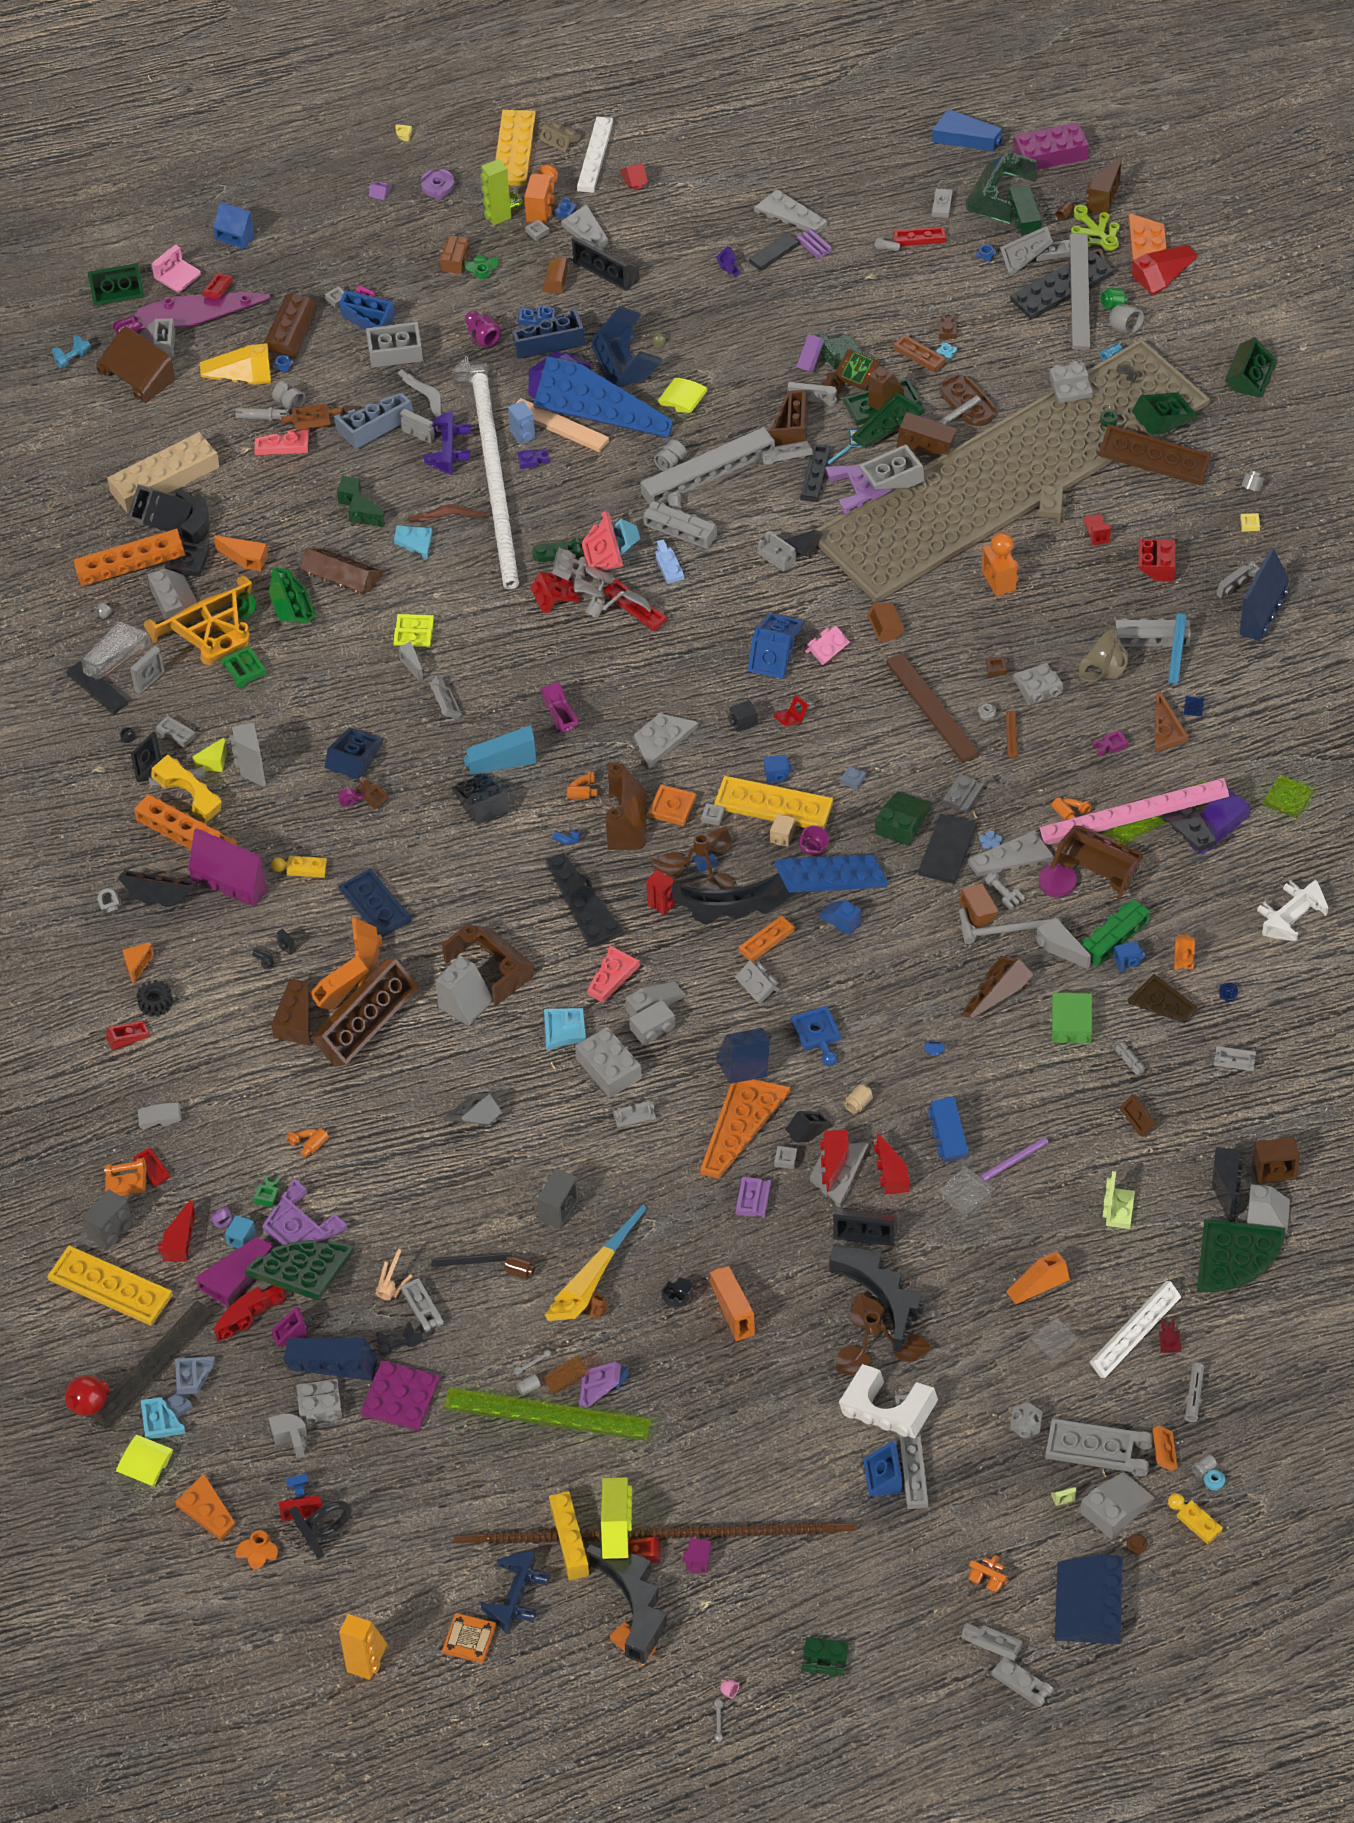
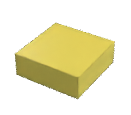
M1259 513L1240 515L1242 532L1260 531Z

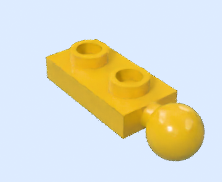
M289 856L288 862H285L284 859L277 857L272 860L271 868L275 872H282L284 869H287V875L325 878L327 858Z
M1174 1493L1169 1496V1507L1173 1510H1180L1177 1513V1518L1207 1545L1222 1532L1223 1527L1192 1500L1186 1505L1181 1494Z

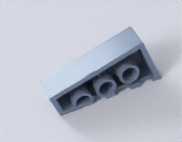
M399 393L380 400L378 404H367L364 409L355 411V409L350 410L347 415H335L334 420L337 432L357 449L401 425L402 415H400V412L403 409L413 412L412 403L403 393Z

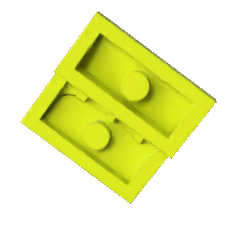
M674 378L658 399L660 406L675 407L677 412L691 413L708 389L691 380Z
M397 614L393 645L403 646L411 642L413 647H430L434 616Z
M136 1434L122 1456L116 1471L155 1487L162 1469H166L173 1449Z

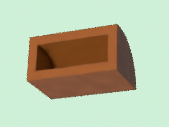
M557 257L548 263L542 292L563 293L568 270L567 257Z
M873 603L867 617L878 641L887 642L899 637L905 629L893 603Z
M983 883L961 889L959 902L966 909L968 918L972 925L975 926V929L987 925L997 916L998 910Z

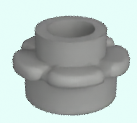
M985 703L978 708L981 719L988 721L994 718L995 706Z

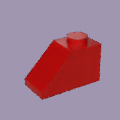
M643 163L619 169L628 188L634 187V190L643 188V184L648 183Z

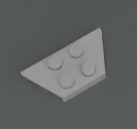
M659 713L636 732L634 740L639 747L641 756L645 760L646 767L648 769L694 732L698 728V722Z
M869 1143L849 1144V1158L830 1192H827L826 1184H822V1172H825V1167L821 1168V1156L824 1155V1151H822L810 1175V1181L816 1187H819L825 1196H829L834 1200L835 1205L839 1208L866 1156Z

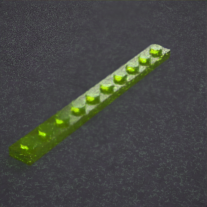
M448 1388L444 1404L446 1410L648 1441L652 1424L651 1419L455 1388Z

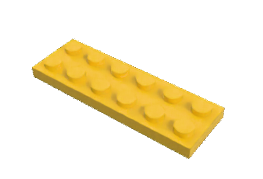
M502 110L496 160L500 159L507 168L509 185L527 186L536 111Z
M724 776L714 805L723 806L727 812L774 821L776 815L781 814L795 818V826L806 828L816 825L825 829L833 805V798Z
M72 1246L66 1248L47 1276L48 1280L150 1326L155 1323L173 1296L172 1291Z

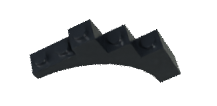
M779 873L758 883L729 890H702L687 887L678 882L671 886L674 901L691 910L693 918L705 925H708L723 913L735 920L751 909L766 915L798 893H789Z
M833 1244L829 1260V1272L859 1282L881 1300L893 1323V1351L901 1352L903 1344L907 1345L909 1335L906 1332L907 1328H911L912 1320H918L919 1313L923 1314L925 1302L921 1301L922 1293L903 1290L904 1281H901V1272L884 1269V1261H881L882 1252Z
M589 1545L586 1550L588 1565L600 1570L611 1578L622 1590L631 1608L633 1622L625 1642V1657L645 1664L667 1627V1613L660 1609H654L659 1600V1587L653 1583L646 1582L651 1574V1561L643 1556L631 1554L629 1559H603L602 1548Z

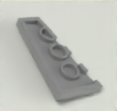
M1034 830L968 859V864L977 877L989 875L992 872L994 874L1002 872L1003 869H1019V866L1029 864L1033 866L1038 865V862L1042 861L1052 862L1054 856Z

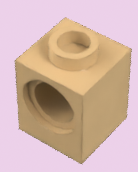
M777 814L770 830V842L788 847L795 832V818Z

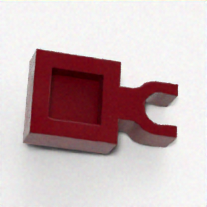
M1171 1318V1325L1169 1326L1164 1324V1319H1161V1329L1163 1331H1159L1158 1334L1160 1353L1181 1352L1180 1331H1173L1175 1327L1174 1318Z

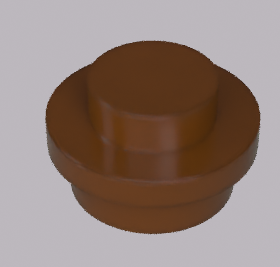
M1133 1534L1128 1537L1126 1545L1132 1554L1139 1555L1146 1551L1148 1541L1141 1534Z

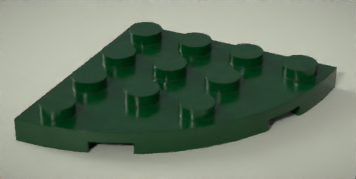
M1204 1219L1197 1292L1231 1290L1258 1278L1277 1258L1284 1242L1286 1228Z
M315 1240L284 1244L271 1249V1253L263 1257H257L245 1269V1275L319 1301L353 1254L354 1246L330 1241L329 1244L315 1243Z

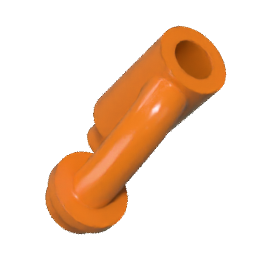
M588 770V774L571 782L567 786V799H590V796H597V789H590V786H579L587 781L588 784L594 783V772Z
M1059 797L1051 804V807L1064 820L1076 818V813L1070 806L1077 807L1078 811L1083 814H1088L1092 809L1089 801L1082 802L1070 798L1062 799Z
M321 1128L318 1130L307 1129L296 1133L289 1132L286 1140L292 1146L300 1143V1139L310 1137L303 1144L304 1148L300 1151V1154L306 1157L309 1153L314 1154L329 1138V1135Z

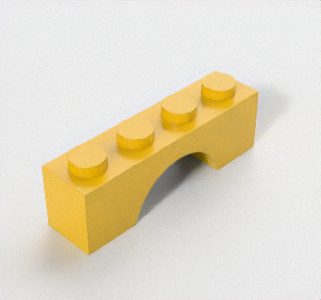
M166 755L152 767L151 777L164 789L181 787L190 792L194 799L192 813L205 824L221 811L222 801L220 797L210 792L203 782L195 779L194 775L189 770H185L177 759Z
M570 1492L550 1495V1509L559 1536L568 1581L589 1576L588 1562Z

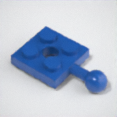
M824 1006L790 1017V1022L803 1050L807 1051L820 1047L823 1053L822 1062L824 1065H835L837 1055L835 1052L830 1051L827 1044L841 1040V1035L828 1007ZM813 1026H818L821 1029L818 1031H813L810 1028Z

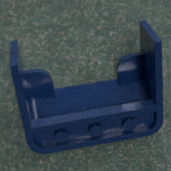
M619 306L593 337L591 343L606 380L618 387L645 381L662 361L660 357L639 351L633 359L628 345L634 339L632 326L639 319L641 313Z

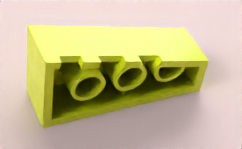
M628 1477L602 1478L603 1559L628 1558V1531H632V1485L628 1486Z

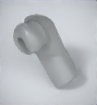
M877 238L874 244L878 250L898 251L900 243L884 240L883 238Z

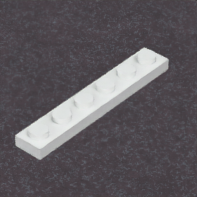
M596 117L578 181L577 191L591 193L595 191L613 126V118Z
M1165 1281L1090 1361V1364L1100 1378H1106L1181 1298L1171 1281Z

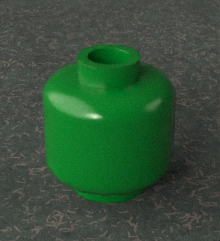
M1107 288L1102 292L1100 298L1101 305L1106 310H1112L1116 305H1126L1128 300L1127 295L1121 288Z

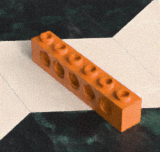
M174 529L73 560L80 584L85 586L185 556L178 529Z
M147 794L134 808L138 822L190 850L196 828L238 846L234 838L223 835L219 830L210 828L204 822L197 821L187 813H182L173 805L162 802L158 797Z

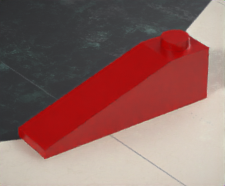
M1188 245L1147 253L1133 260L1132 276L1151 295H1154L1166 289L1170 282L1176 279L1179 273L1186 269L1198 255Z

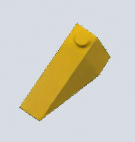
M249 345L200 362L201 377L217 380L226 378L232 379V382H238L239 380L247 381L248 384L252 385L271 383L268 345Z

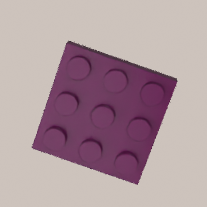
M381 1360L360 1411L361 1416L420 1431L440 1382V1375Z

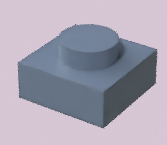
M849 766L841 777V784L858 790L866 777V772Z
M175 1393L164 1400L167 1407L175 1414L176 1419L193 1409L192 1404L184 1394L177 1395Z

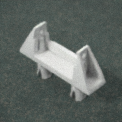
M1316 879L1305 889H1301L1292 880H1289V885L1286 883L1283 890L1294 898L1278 911H1275L1266 902H1263V906L1260 905L1257 912L1268 918L1263 923V936L1297 941L1298 932L1292 930L1290 925L1305 914L1310 907L1321 911L1325 916L1327 915L1328 906Z

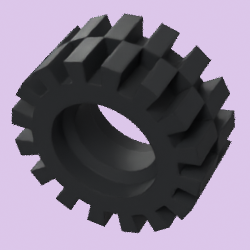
M154 980V983L147 981L148 985L143 983L142 988H138L136 996L141 1012L143 1011L145 1015L149 1013L150 1017H153V1014L159 1017V1013L164 1015L166 1014L165 1010L169 1012L170 1007L173 1005V997L167 983L164 984L161 980L159 983L157 980ZM153 995L162 996L158 1001H148V998Z

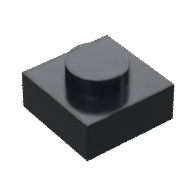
M283 928L276 932L279 948L282 951L285 950L289 955L296 952L294 939Z

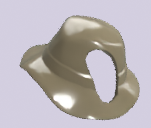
M1116 627L1105 632L1084 659L1080 661V680L1086 682H1095L1100 678L1115 680L1124 672L1128 664V653L1117 639ZM1094 665L1103 671L1102 674H1098L1093 671L1086 672L1089 666Z

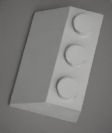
M167 569L147 574L150 590L165 620L197 603L183 574Z
M254 723L233 726V734L230 735L235 768L240 769L242 777L262 787L266 786Z

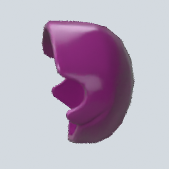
M816 825L806 827L799 839L800 849L811 856L822 854L829 842L827 831Z

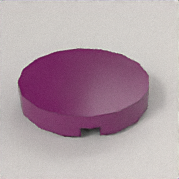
M1058 863L1054 869L1050 868V864L1040 871L1038 882L1040 889L1046 895L1059 898L1063 895H1070L1074 891L1077 879L1073 869L1064 868Z

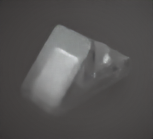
M466 356L453 369L454 384L472 382V377L477 373H484L488 378L487 363L469 365V358Z

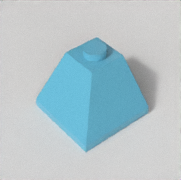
M620 519L613 525L620 555L622 556L640 540L639 532L636 525L624 519Z

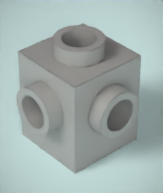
M1029 1402L1013 1407L1010 1429L1022 1438H1029L1040 1433L1043 1411Z

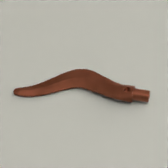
M447 504L429 512L410 515L408 518L409 523L423 522L448 514L470 517H488L491 514L478 512L455 504Z

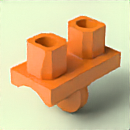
M1188 934L1178 935V938H1175L1174 970L1181 968L1194 969L1195 938H1190Z
M994 1555L992 1559L984 1557L982 1563L988 1565V1567L973 1560L969 1565L971 1567L968 1577L969 1581L980 1585L985 1575L990 1578L986 1588L996 1594L1003 1584L1007 1585L1009 1579H1007V1576L994 1571L997 1569L1002 1572L1004 1565L998 1563L999 1556Z

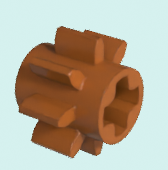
M593 1293L587 1307L584 1309L585 1314L591 1318H598L601 1314L605 1315L608 1309L607 1301H605L606 1298L599 1293Z

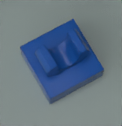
M564 197L554 211L555 216L567 218L577 210V204L571 203V199Z
M306 1474L286 1478L288 1490L295 1489L297 1498L305 1496L303 1486L308 1485Z

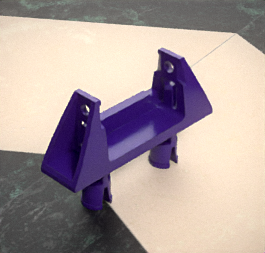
M449 411L431 420L434 432L436 434H443L441 452L424 454V463L444 473L453 475V463L456 460L470 461V450L456 451L453 449L455 435H471V423L455 424L453 411Z

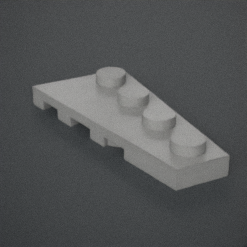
M778 189L754 207V212L758 214L762 212L767 214L769 218L774 219L776 217L785 224H795L797 228L807 232L809 229H812L817 234L827 226V220Z

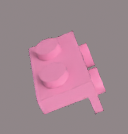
M834 626L831 630L827 627L820 633L822 636L820 639L815 637L807 644L809 648L805 652L808 654L811 651L823 665L850 642L837 626Z

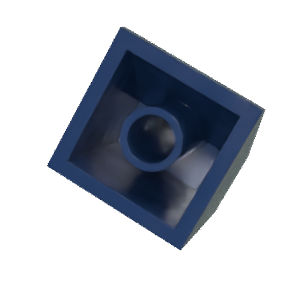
M763 1028L736 1032L725 1036L716 1061L730 1084L767 1077L770 1039Z

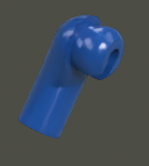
M574 829L571 831V834L565 835L555 831L552 839L564 845H570L580 841L581 832Z

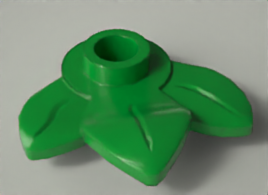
M478 254L473 262L466 261L464 263L465 269L468 272L474 273L476 278L485 279L490 276L491 271L498 267V258L494 257L487 260L481 254Z

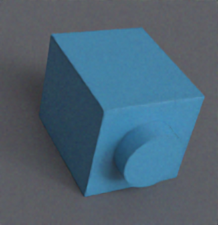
M236 1215L225 1233L227 1245L238 1249L251 1241L256 1233L254 1222L247 1217L242 1218Z

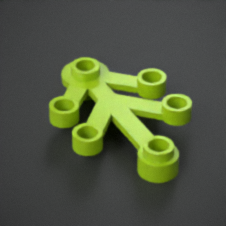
M1075 206L1074 217L1077 220H1082L1090 229L1073 226L1071 234L1097 236L1100 239L1087 236L1088 247L1099 245L1108 251L1116 250L1119 246V241L1116 237V233L1119 232V224L1116 222L1110 223V233L1106 235L1104 231L1106 223L1109 222L1110 215L1108 213H1100L1099 226H1097L1087 215L1088 209L1086 206Z

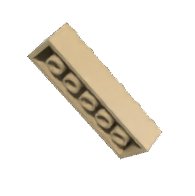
M198 432L107 477L109 489L123 509L129 513L138 484L169 493L218 469L217 452L202 434Z

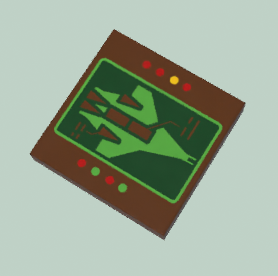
M847 349L835 375L840 381L866 391L869 386V375L879 367L880 361Z

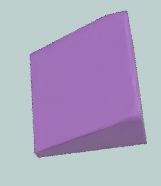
M376 181L370 184L369 196L384 200L392 185Z

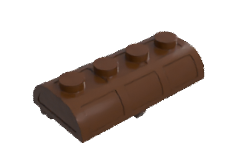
M292 293L284 297L275 320L263 344L268 345V351L296 358L316 314L317 306L311 298Z

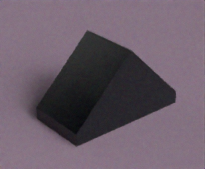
M814 529L784 539V541L794 547L798 553L811 558L823 535L822 532Z

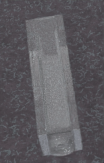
M119 621L82 659L83 673L95 679L102 678L147 651L151 647L150 634Z

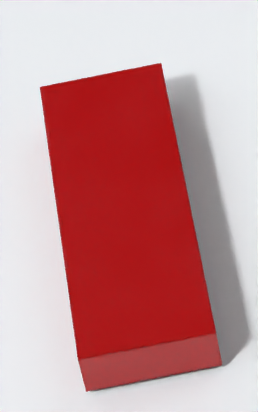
M944 227L893 231L894 242L900 243V247L946 243Z

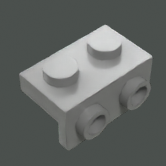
M750 960L736 974L735 978L761 1004L773 990L779 992L781 989L777 986L778 981L772 975L768 976L765 973L767 969L760 962L756 964Z

